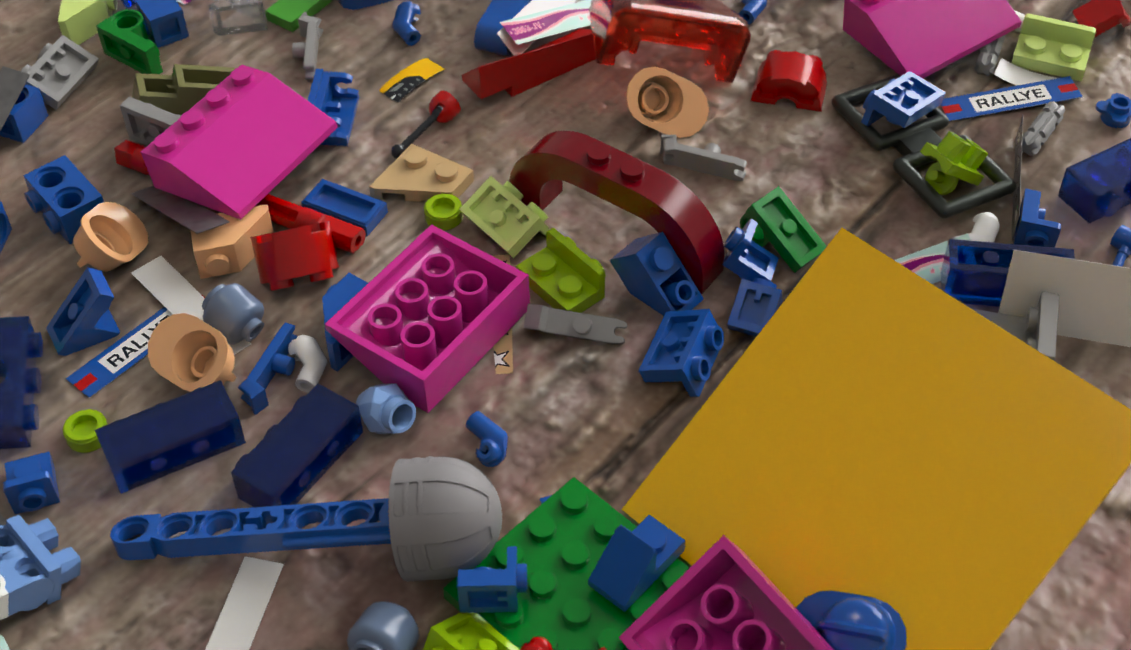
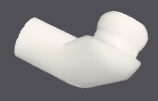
M979 213L973 218L975 224L972 232L969 233L974 252L991 248L1000 228L999 221L993 213Z
M300 335L289 343L288 352L289 355L296 354L294 357L295 361H301L303 364L295 382L296 387L303 392L312 393L315 391L327 365V359L316 339L308 335Z

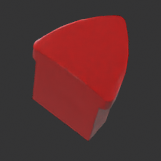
M1091 0L1072 11L1078 24L1096 28L1095 37L1120 23L1123 28L1131 25V18L1123 7L1121 0Z

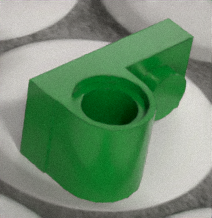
M133 9L121 10L96 25L104 54L140 73L161 74L163 72L159 58V49L153 41L149 40L143 16L139 11Z
M779 186L753 203L740 219L741 229L751 218L758 222L752 241L761 247L771 243L794 273L821 255L827 247Z

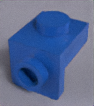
M751 218L742 229L736 226L724 243V247L728 249L722 265L737 274L741 279L753 282L754 278H762L771 281L779 257L752 241L758 222Z

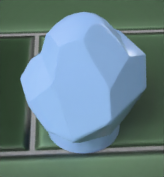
M396 383L371 386L362 392L356 400V407L369 432L377 434L403 433L415 421V405L409 401Z

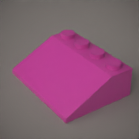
M844 0L843 30L900 76L911 71L919 77L925 78L1021 27L1020 18L1007 0Z
M240 65L191 109L183 113L162 134H159L154 141L141 151V155L155 188L241 220L329 137L338 126L334 119L272 74L246 65Z
M431 224L325 323V329L384 384L396 383L409 401L416 407L429 413L527 312V306L530 304L529 275Z
M725 535L619 636L620 640L629 650H834L744 551Z

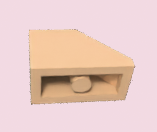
M268 204L253 207L241 220L224 213H216L228 220L229 223L198 234L190 230L193 252L201 279L241 272L255 257L250 237L273 233Z

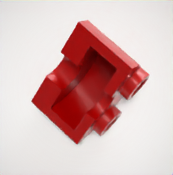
M770 51L766 59L760 64L750 101L775 105L779 99L787 98L792 100L798 109L822 112L827 88V77L823 69L822 60L818 56L806 55L796 51Z
M329 221L250 237L261 284L269 283L271 291L295 286L293 278L309 275L310 282L333 278L332 269L339 267Z

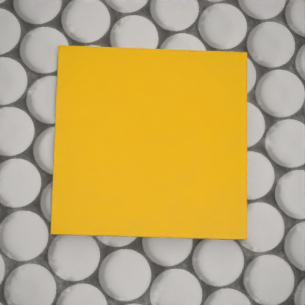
M841 228L621 510L639 524L648 515H651L686 540L685 551L680 557L691 566L725 535L744 551L795 608L806 597L819 591H839L873 597L886 602L900 614L906 627L907 645L905 650H991L1131 465V409L849 231Z

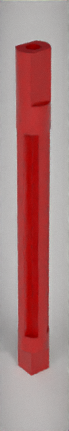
M126 139L114 148L117 164L145 175H150L141 155V151L145 146ZM267 194L256 205L268 204L271 222L290 229L329 221L334 246L349 253H355L364 244L366 233L363 228L308 207L299 206Z

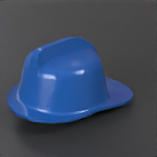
M819 591L806 597L796 607L834 650H905L906 627L900 614L888 603L876 598L839 591Z

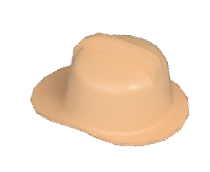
M654 66L643 68L634 74L628 83L626 101L629 111L636 120L666 135H676L677 138L690 137L700 131L707 121L709 113L707 97L700 87L683 77Z
M103 202L83 215L80 220L81 226L73 239L74 247L81 256L77 263L80 268L89 264L98 270L108 272L126 262H130L140 254L148 244V233L142 221L128 208L114 202Z
M186 313L173 314L167 317L153 330L148 342V358L151 367L159 375L181 389L192 393L211 391L221 387L226 381L234 382L237 377L232 372L235 363L233 349L228 344L227 338L219 330L199 318Z

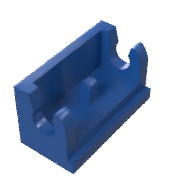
M316 68L307 101L334 119L338 126L320 145L348 146L360 98L359 90L351 88L342 89L337 86V83H352L353 76L348 73L324 72L323 69Z

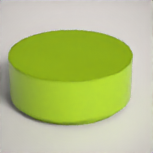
M451 194L432 196L424 205L426 223L429 226L432 224L441 230H450L457 227L463 220V213L459 210L462 207V202Z
M86 409L72 414L65 421L63 435L68 446L73 451L89 453L101 448L108 441L110 429L105 416L101 412Z

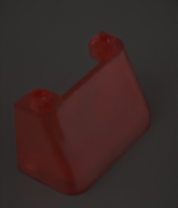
M592 0L589 7L595 57L598 64L614 66L615 57L626 50H629L630 54H636L640 41L643 40L704 49V63L715 66L716 81L733 83L751 39L747 21L719 0Z

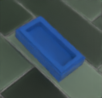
M321 179L301 202L302 207H308L363 228L367 237L388 213L386 202L325 179Z

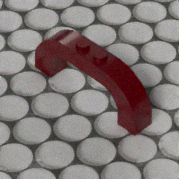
M555 131L538 141L512 168L509 182L522 193L524 197L520 201L526 206L532 201L543 211L563 191V181L640 217L658 233L663 231L701 294L706 291L724 270L722 264L725 259L722 236L708 209L687 186L670 174L586 134L574 131Z

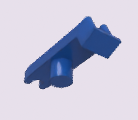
M286 322L282 325L247 379L238 387L244 393L241 399L252 407L253 414L255 415L269 405L265 389L276 372L290 376L295 368V358L287 356L289 354V343L297 338V335L292 334L295 330V325Z

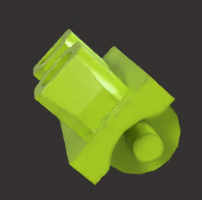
M949 131L938 146L926 142L920 150L924 156L938 161L929 167L925 180L940 195L951 193L956 188L959 179L976 186L984 179V176L977 169L988 153L969 139L964 140L957 134Z

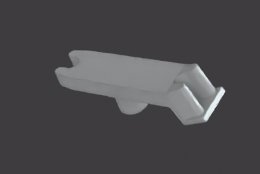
M304 11L298 19L300 34L302 37H306V42L292 43L293 58H304L305 80H313L317 66L319 38L323 33V29L318 28L321 18L308 16L307 12Z
M661 135L660 154H663L665 165L678 166L730 180H744L746 175L744 170L747 161L721 154V148L717 144L708 143L704 149L677 143L676 135Z
M528 304L524 328L610 344H624L625 339L616 336L615 330L628 327L626 322L616 318L549 308L537 304Z

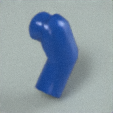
M480 411L471 414L466 422V428L481 439L479 449L476 448V456L484 466L495 467L506 457L508 435L501 427Z

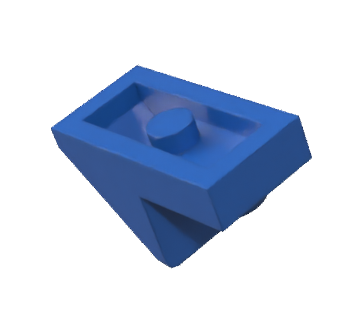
M86 268L47 325L46 329L58 355H70L120 334V330L109 310L114 295L101 270Z
M648 515L632 532L625 526L620 525L613 533L590 575L588 585L625 612L685 551L686 540L651 515Z

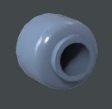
M220 284L208 293L202 303V309L204 310L203 321L219 330L227 338L229 344H236L243 339L250 342L259 335L264 327V323L261 321L264 315L262 302L240 284Z
M386 601L375 602L365 609L351 627L347 637L349 650H414L419 639L418 625L405 607Z

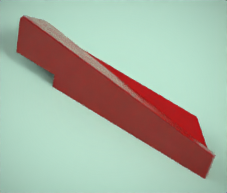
M619 25L602 31L589 29L575 30L528 52L479 66L462 74V81L481 100L502 90H505L511 97H514L624 47V26Z

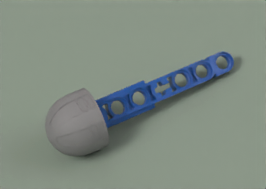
M447 456L402 458L396 461L392 470L389 498L180 512L161 517V514L136 515L127 517L115 524L110 532V537L118 556L124 560L156 559L157 554L167 558L391 544L397 570L404 581L437 580L457 577L458 570L474 569L487 557L500 535L502 508L498 493L492 482L480 469L471 463ZM357 520H366L364 523L356 526H347L349 523ZM312 523H321L318 526L311 529H302L303 527ZM231 528L223 534L213 536V534L220 530ZM187 531L183 535H180L175 538H170L174 534ZM142 534L140 537L134 540L126 541L127 539L135 535Z

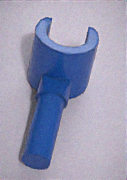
M1121 225L1116 230L1110 242V245L1119 249L1112 264L1114 266L1123 267L1126 258L1131 255V228L1125 225Z

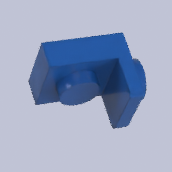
M1025 188L1020 203V216L1014 232L1012 248L1052 255L1061 232V224L1044 220L1046 209L1039 208L1041 191Z
M754 278L753 282L742 279L727 323L728 329L757 337L782 305V290L777 289L776 284L766 279Z
M49 451L4 463L7 480L3 482V491L15 515L27 511H36L45 506L60 503L54 462Z
M507 546V569L477 567L469 570H458L457 589L460 613L518 612V593H527V563L518 564L517 546Z

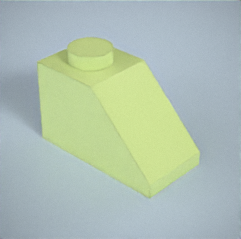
M61 0L58 24L62 35L77 45L82 44L98 33L96 25L112 16L113 10L118 9V1Z

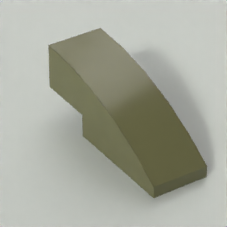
M174 64L172 75L135 73L132 98L150 103L170 113L182 115L205 97L210 90L227 78L236 68Z

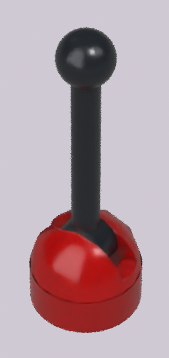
M442 90L432 98L428 106L430 116L401 144H396L392 147L391 154L394 158L397 159L435 121L447 123L460 113V104L452 94Z

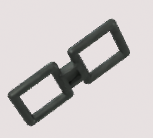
M899 74L833 97L832 106L876 151H882L894 146L903 155V157L897 158L893 162V169L939 217L949 218L1012 194L1016 190V182L988 155L978 168L994 184L950 201H946L914 169L935 161L924 156L920 150L926 142L938 146L942 141L935 131L945 128L949 123V119L938 107L925 115L927 119L883 135L872 125L866 126L861 123L863 116L853 105L865 101L871 91L874 89L879 90L893 78H899ZM960 135V137H961L962 139H964V140H966V139L971 140V139H970L968 136H966V135Z

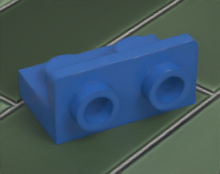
M909 71L897 79H891L887 85L879 90L874 89L871 91L863 104V108L866 111L861 123L869 126L885 116L890 123L906 128L940 106L946 92Z
M710 309L666 311L638 370L644 382L682 381L690 397L700 396L706 381L710 377L711 369L719 350L722 349L724 344L723 330L718 326Z

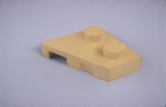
M411 144L369 186L370 196L382 200L384 193L404 194L405 201L415 202L428 200L438 194H451L459 198L474 182V172L470 168Z

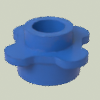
M1114 93L1110 99L1097 102L1096 110L1101 113V120L1104 124L1112 128H1124L1130 124L1131 99L1123 94Z

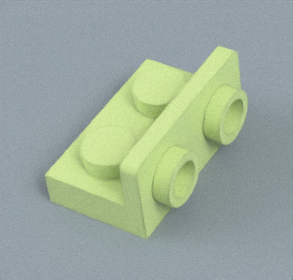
M1027 13L1023 20L1011 63L1024 69L1054 76H1070L1072 80L1082 82L1096 28Z
M492 176L459 209L512 258L538 232H541L546 237V232L550 230L544 223L548 216L535 203L531 201L526 206L520 201L524 196L509 181L501 185Z

